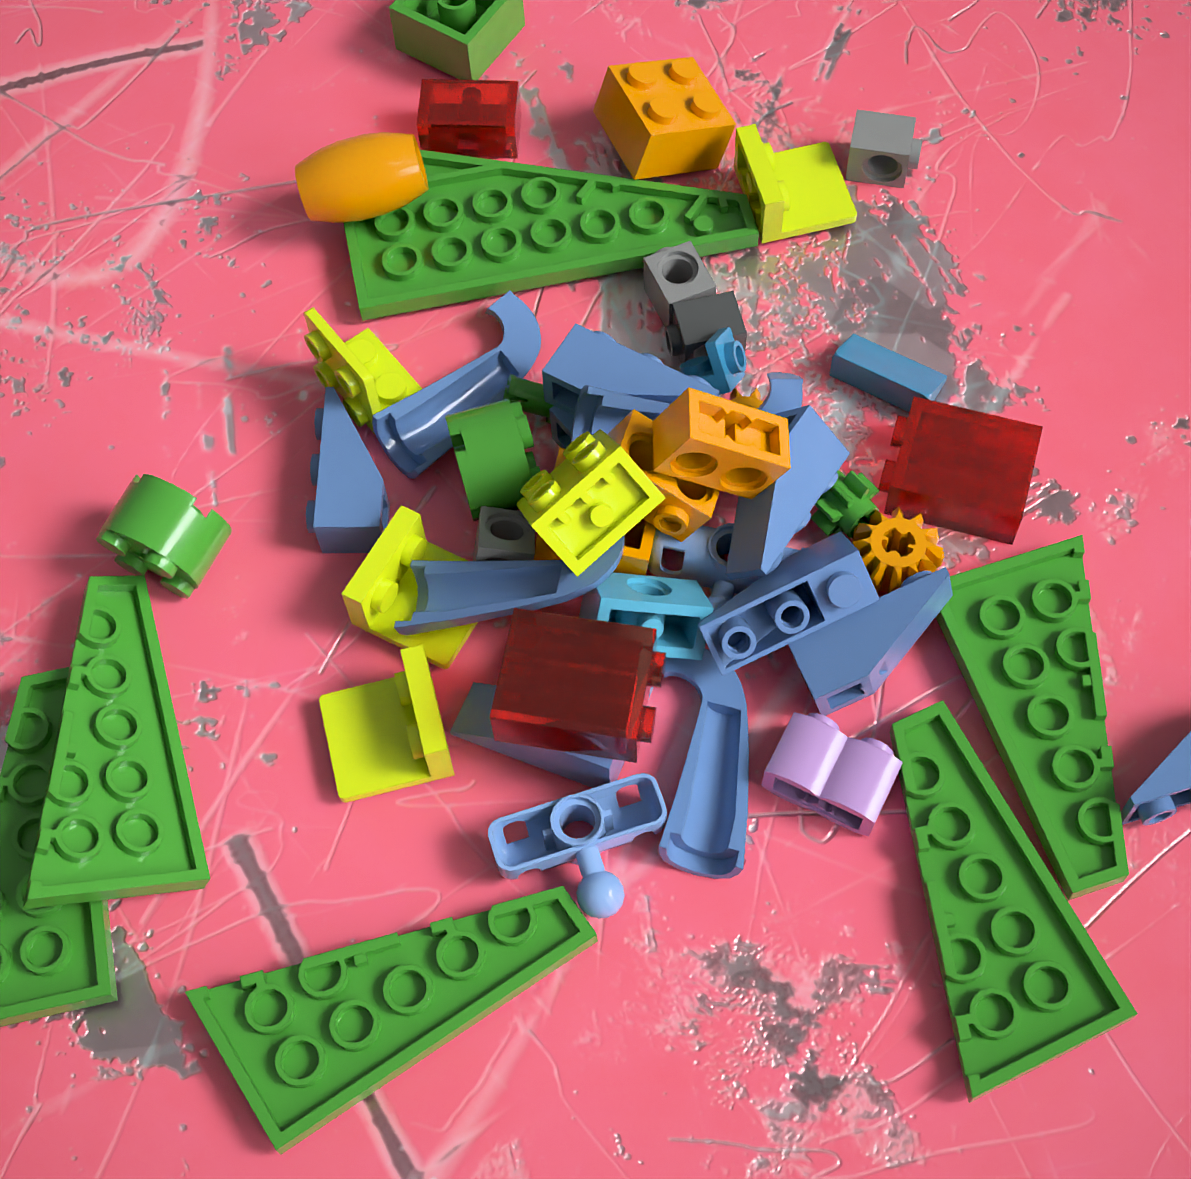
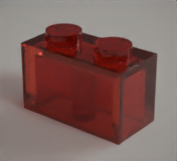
M422 79L416 123L421 150L487 159H518L522 116L519 82L510 80Z

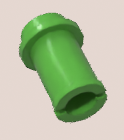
M510 374L507 380L509 387H505L503 400L509 399L510 403L520 401L523 412L546 417V422L551 424L549 409L553 405L545 402L543 384Z

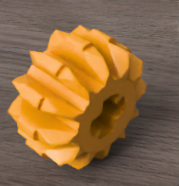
M898 506L892 512L891 518L888 519L878 510H875L870 516L869 524L859 523L854 529L852 538L854 541L852 544L858 549L877 594L880 590L890 593L900 588L903 581L913 574L921 571H931L933 573L942 565L944 552L942 547L937 546L939 539L937 528L922 529L924 520L921 513L914 516L911 520L904 519L903 513Z

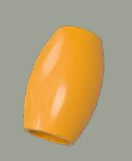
M379 132L357 135L322 147L295 165V177L306 214L311 221L344 223L386 215L404 207L429 190L423 159L414 134Z

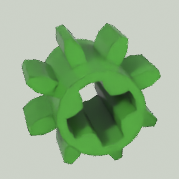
M852 470L845 476L841 471H837L838 479L836 483L817 500L815 506L818 510L811 516V520L827 536L841 531L849 538H853L854 529L858 524H869L870 516L875 510L879 511V508L871 501L879 492V489L862 473L857 475Z

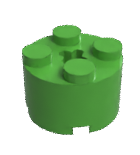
M509 399L445 415L473 521L479 520L481 506L518 510L519 508L516 504L524 497L520 493L522 487L534 475L540 472L533 452L525 453L524 450L534 447V442L527 416L523 413L520 401L510 403Z
M143 474L141 479L138 475H135L99 530L96 540L108 550L118 554L114 561L134 575H145L147 570L162 577L160 583L166 589L182 598L188 599L192 592L201 584L231 535L232 529L213 509L210 510L207 517H204L202 512L193 505L197 498L161 478Z

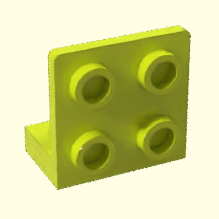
M756 124L736 128L734 170L743 194H747L761 243L856 222V208L828 142L773 153L770 143L762 142Z
M314 307L304 312L309 333L304 335V339L318 361L313 366L314 372L324 388L334 387L344 398L342 401L343 405L357 426L361 427L366 424L374 433L372 424L374 414L422 390L421 386L369 328L344 343Z
M601 429L593 435L590 432H585L572 441L563 452L566 459L551 473H548L547 470H542L534 475L522 487L520 493L524 497L516 504L532 528L577 577L666 499L625 450Z
M401 505L341 594L353 625L402 649L423 644L427 661L442 669H448L478 622L408 636L399 634L394 629L395 621H411L413 612H416L418 585L410 567L412 560H468L428 542L421 515Z
M423 644L400 650L405 671L394 673L395 677L320 696L319 703L338 796L342 802L347 803L455 776Z

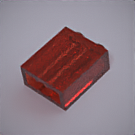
M914 396L909 416L898 415L890 446L900 448L897 461L886 459L878 489L881 492L888 493L884 514L892 516V512L899 506L904 519L911 520L914 516L921 513L924 524L1013 545L1023 518L1043 426Z
M514 608L490 713L494 740L637 763L641 742L651 744L655 729L657 707L647 706L650 688L662 687L665 672L666 652L657 651V629Z

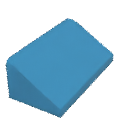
M856 334L851 335L835 351L832 356L829 376L923 419L947 380V375Z

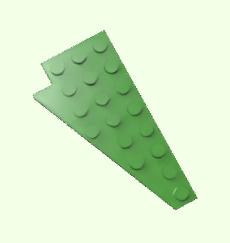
M420 150L428 180L429 190L404 207L386 215L362 221L344 222L362 321L506 294L509 290L511 292H518L644 268V257L650 256L664 247H674L690 240L698 255L703 257L758 246L759 232L747 194Z

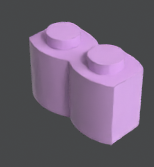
M794 712L764 771L761 786L792 804L813 810L837 825L869 837L903 762L893 756L894 753L888 745L879 740L868 737L861 740L847 737L839 731L838 724L825 715L819 713L804 715Z

